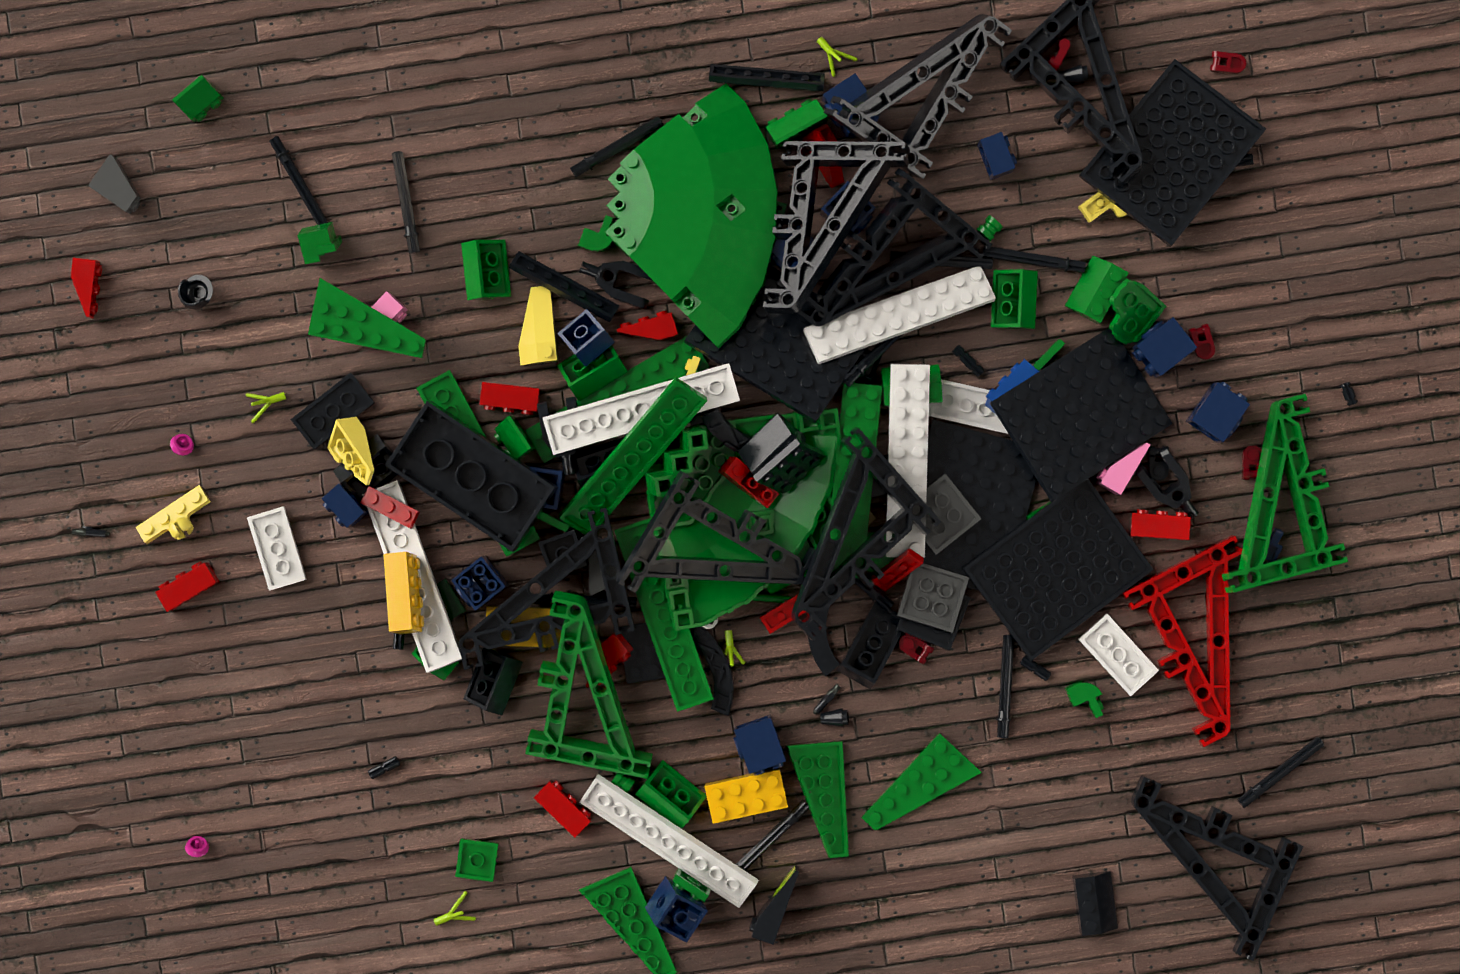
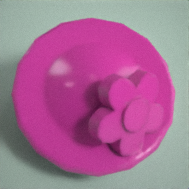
M178 434L171 439L170 447L174 453L184 456L192 452L194 443L190 436Z
M194 836L186 843L185 850L192 857H202L208 852L209 843L201 836Z

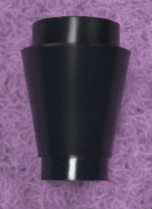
M1082 64L1060 71V75L1068 83H1084V81H1089L1087 66H1082Z
M841 708L821 713L822 725L838 727L849 725L848 710Z

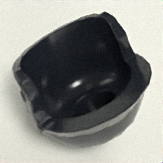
M193 275L187 280H182L178 286V297L182 304L193 310L205 307L213 294L211 281L203 275Z

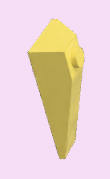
M543 286L531 287L518 346L521 366L559 361L551 291Z
M357 417L336 419L327 446L335 461L345 465V469L352 470L356 478L365 485H370L374 467L364 426Z

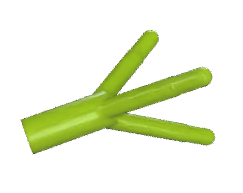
M823 37L817 40V43L827 53L832 77L836 76L832 56L839 62L842 61L839 56L858 61L856 57L833 49Z
M282 392L269 397L246 393V397L261 399L252 402L251 406L266 403L251 420V423H255L271 404L286 400L285 393Z
M732 630L724 631L726 641L724 652L726 656L729 652L730 665L734 666L733 653L741 664L744 665L745 661L734 647Z
M467 891L463 892L448 913L434 919L436 926L450 920H476L475 917L460 916L464 914L463 911L454 913L467 895Z

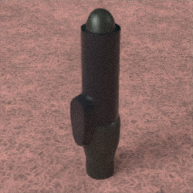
M88 526L72 529V535L82 537H107L110 535V532L107 530L93 529V527Z
M838 684L831 688L815 706L813 711L815 715L820 713L836 696L841 688Z

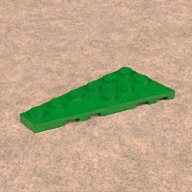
M319 278L308 335L423 358L426 344L425 338Z
M938 733L861 818L876 831L982 772Z
M843 741L785 745L827 856L829 858L849 857Z
M632 866L579 889L580 893L587 898L590 904L596 908L605 921L629 945L631 950L638 955L653 974L677 973L662 935L645 909L647 901Z

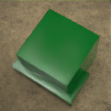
M332 222L302 228L297 235L305 264L320 262V256L337 251L342 243L341 235L336 236Z

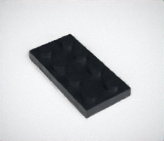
M350 372L290 420L315 450L330 439L336 419L358 417L375 402Z

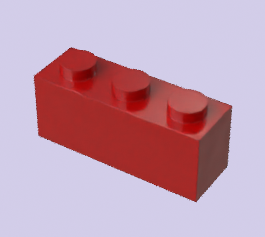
M482 382L479 405L484 406L485 410L495 411V407L503 408V412L514 413V409L522 410V414L533 415V412H538L537 403L540 400L541 389Z
M1137 509V513H1132L1131 536L1190 540L1192 517H1187V513L1176 512V516L1168 515V511H1156V514H1148L1149 510Z
M200 561L191 566L193 570L188 573L183 571L176 575V580L169 583V581H166L158 586L160 590L155 593L166 612L174 610L220 582L208 562L202 563Z
M550 780L534 796V799L575 838L591 822V813L584 807L581 809L576 804L578 801L570 793L567 795L563 791L564 787L557 780L554 782Z

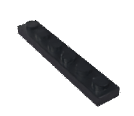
M710 64L709 82L824 91V73Z
M518 251L510 263L509 268L583 309H587L609 323L619 309L620 305Z

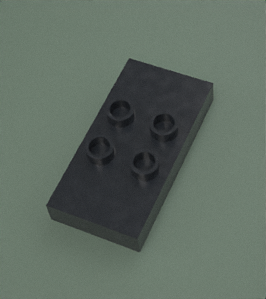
M432 401L425 403L385 464L386 467L512 552L518 549L558 488L557 485Z

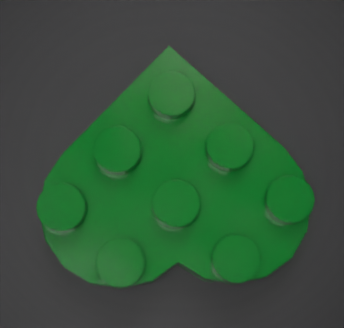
M1125 279L1110 297V304L1113 306L1116 315L1113 321L1110 322L1109 329L1116 340L1124 344L1133 341L1138 342L1167 306L1145 285L1135 280Z

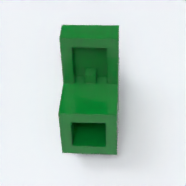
M605 216L599 233L584 228L578 246L591 252L607 250L613 244L611 238L606 234V231L614 224L613 217Z
M1076 682L1065 687L1072 706L1075 707L1087 701L1095 718L1103 715L1101 710L1104 707L1100 699L1096 700L1095 698L1102 695V693L1095 685L1088 682Z

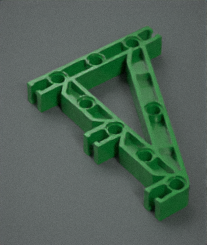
M1306 394L1277 400L1270 406L1239 569L1222 574L1223 581H1228L1233 576H1238L1240 584L1226 587V593L1242 591L1348 562L1347 557H1341L1340 555L1336 556L1337 560H1332L1331 551L1338 549L1344 551L1345 546L1344 543L1325 546L1328 535L1319 499L1311 494L1312 491L1329 487L1328 482L1318 481L1317 486L1313 485L1312 476H1326L1325 468L1305 472L1309 466V460L1300 424L1293 420L1292 417L1310 412L1309 407L1303 408V406L1299 407V411L1294 410L1293 401H1307ZM1281 405L1285 408L1284 414L1280 411ZM1291 442L1294 444L1293 451L1290 449L1289 446ZM1285 469L1305 552L1263 563L1268 553L1283 470ZM1300 479L1304 483L1303 488L1299 486ZM1265 488H1266V489L1268 490V492H1269V495H1268L1267 498L1264 496V489H1265ZM1309 517L1313 519L1312 526L1308 522ZM1319 554H1321L1323 558L1321 563L1318 561ZM1284 563L1287 565L1286 573L1283 571ZM1248 573L1252 575L1251 582L1247 579Z
M555 590L549 616L564 618L565 620L562 626L556 663L543 660L537 686L552 688L549 699L544 731L530 730L525 754L648 779L653 753L635 750L587 601L583 596ZM555 602L565 604L567 607L557 606ZM572 606H579L580 610H575ZM566 641H572L574 645H569ZM578 654L609 745L564 736ZM543 672L548 673V674H552V675H555V676H547V675H544ZM560 676H566L568 679L563 680ZM602 683L606 687H600L598 684ZM558 710L562 714H556L554 711ZM548 745H554L556 748H550ZM586 752H590L593 755L589 756L586 754ZM623 760H629L631 763H625ZM636 763L647 764V767Z

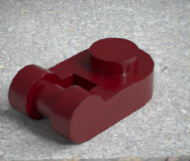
M1068 39L1060 40L1059 52L1056 56L1052 55L1048 62L1056 71L1059 70L1070 49V41Z
M1220 51L1212 52L1213 65L1210 66L1211 72L1238 74L1246 67V59L1241 54ZM1221 59H1226V66L1220 65Z
M1204 324L1197 329L1195 327L1188 329L1191 340L1197 346L1194 350L1196 356L1202 360L1212 358L1215 353V346L1209 325ZM1204 335L1205 340L1199 342L1198 336Z
M1247 446L1243 450V480H1249V478H1256L1261 456V449L1257 446ZM1249 465H1256V470H1249Z
M908 634L902 635L899 639L900 649L925 665L929 653L932 654L934 648ZM918 646L923 648L920 655L915 653Z

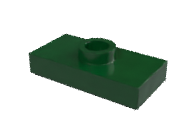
M446 578L437 583L450 621L467 611Z

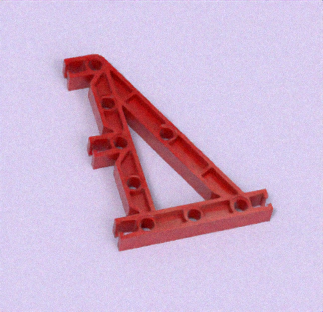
M1235 535L1221 540L1122 593L1124 599L1129 597V594L1139 591L1141 599L1135 603H1129L1128 607L1130 610H1134L1149 602L1147 612L1165 647L1175 650L1158 659L1157 662L1162 667L1165 665L1164 663L1174 659L1177 667L1169 672H1163L1165 678L1169 679L1184 671L1182 679L1200 714L1210 718L1192 728L1195 735L1200 734V731L1210 728L1212 735L1206 739L1199 740L1202 747L1225 737L1230 732L1229 596L1225 590L1228 587V581H1223L1222 574L1228 573V561L1242 553V548L1238 546L1235 547L1236 551L1229 554L1224 549V546L1228 543L1238 542ZM1218 549L1221 552V557L1218 560H1214L1212 553ZM1181 567L1187 570L1184 578H1180L1178 575V570ZM1206 572L1207 679L1163 594ZM1147 585H1151L1153 592L1147 596L1144 594V588ZM1168 619L1171 623L1170 627L1164 630L1161 626L1162 621ZM1216 636H1221L1222 643L1219 646H1215L1213 642ZM1186 653L1188 661L1181 664L1179 657L1181 654ZM1203 687L1206 690V694L1204 697L1199 698L1197 691ZM1218 722H1222L1224 725L1223 730L1220 732L1215 730V725Z

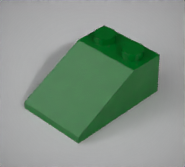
M509 415L494 429L496 431L494 436L499 444L503 443L507 448L505 451L518 460L535 450L533 443L514 416Z

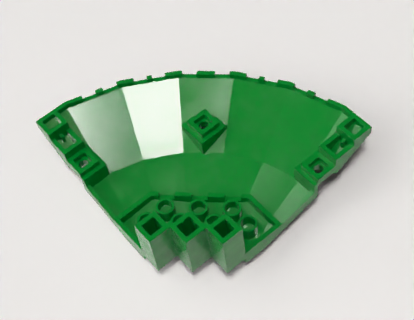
M724 84L696 102L695 106L683 118L679 114L632 150L620 162L621 166L608 178L619 194L606 205L618 219L606 231V234L628 258L630 257L718 349L740 329L747 316V312L756 301L759 291L765 285L768 266L771 262V254L777 239L772 233L773 226H776L774 214H778V188L769 146L746 102L727 84ZM697 115L698 119L693 121L692 117ZM734 206L735 210L730 212L729 208ZM690 300L691 305L685 306L686 301Z
M826 408L816 423H813L797 412L781 414L806 436L807 444L821 450L826 457L821 460L817 467L812 468L806 477L798 480L791 490L783 494L778 492L779 495L768 509L718 472L730 456L737 457L745 464L739 453L726 447L716 436H713L704 423L685 427L678 435L680 447L667 449L662 453L664 470L645 473L650 519H652L679 471H682L700 482L691 498L697 497L735 519L736 524L745 509L766 521L757 536L762 535L797 556L810 534H813L820 513L824 510L827 497L830 496L833 489L834 472L837 467L836 455L839 452L841 442L838 408ZM774 414L729 419L727 421L739 431L753 437ZM685 477L680 487V489H682L683 491H685L691 483L689 478L687 479ZM681 493L674 495V502L681 500ZM684 512L658 556L764 560ZM710 512L707 515L708 522L714 519V512ZM751 516L746 528L751 529L757 519ZM661 527L654 529V536L661 534ZM743 531L740 534V541L746 539L747 532ZM778 550L773 552V560L779 557ZM723 565L720 568V574L727 572V565ZM664 578L665 593L675 631L705 626L717 620L718 617L726 613L729 614L742 605L749 604L757 597L760 591L769 586V583L697 579H676L672 582L670 578Z

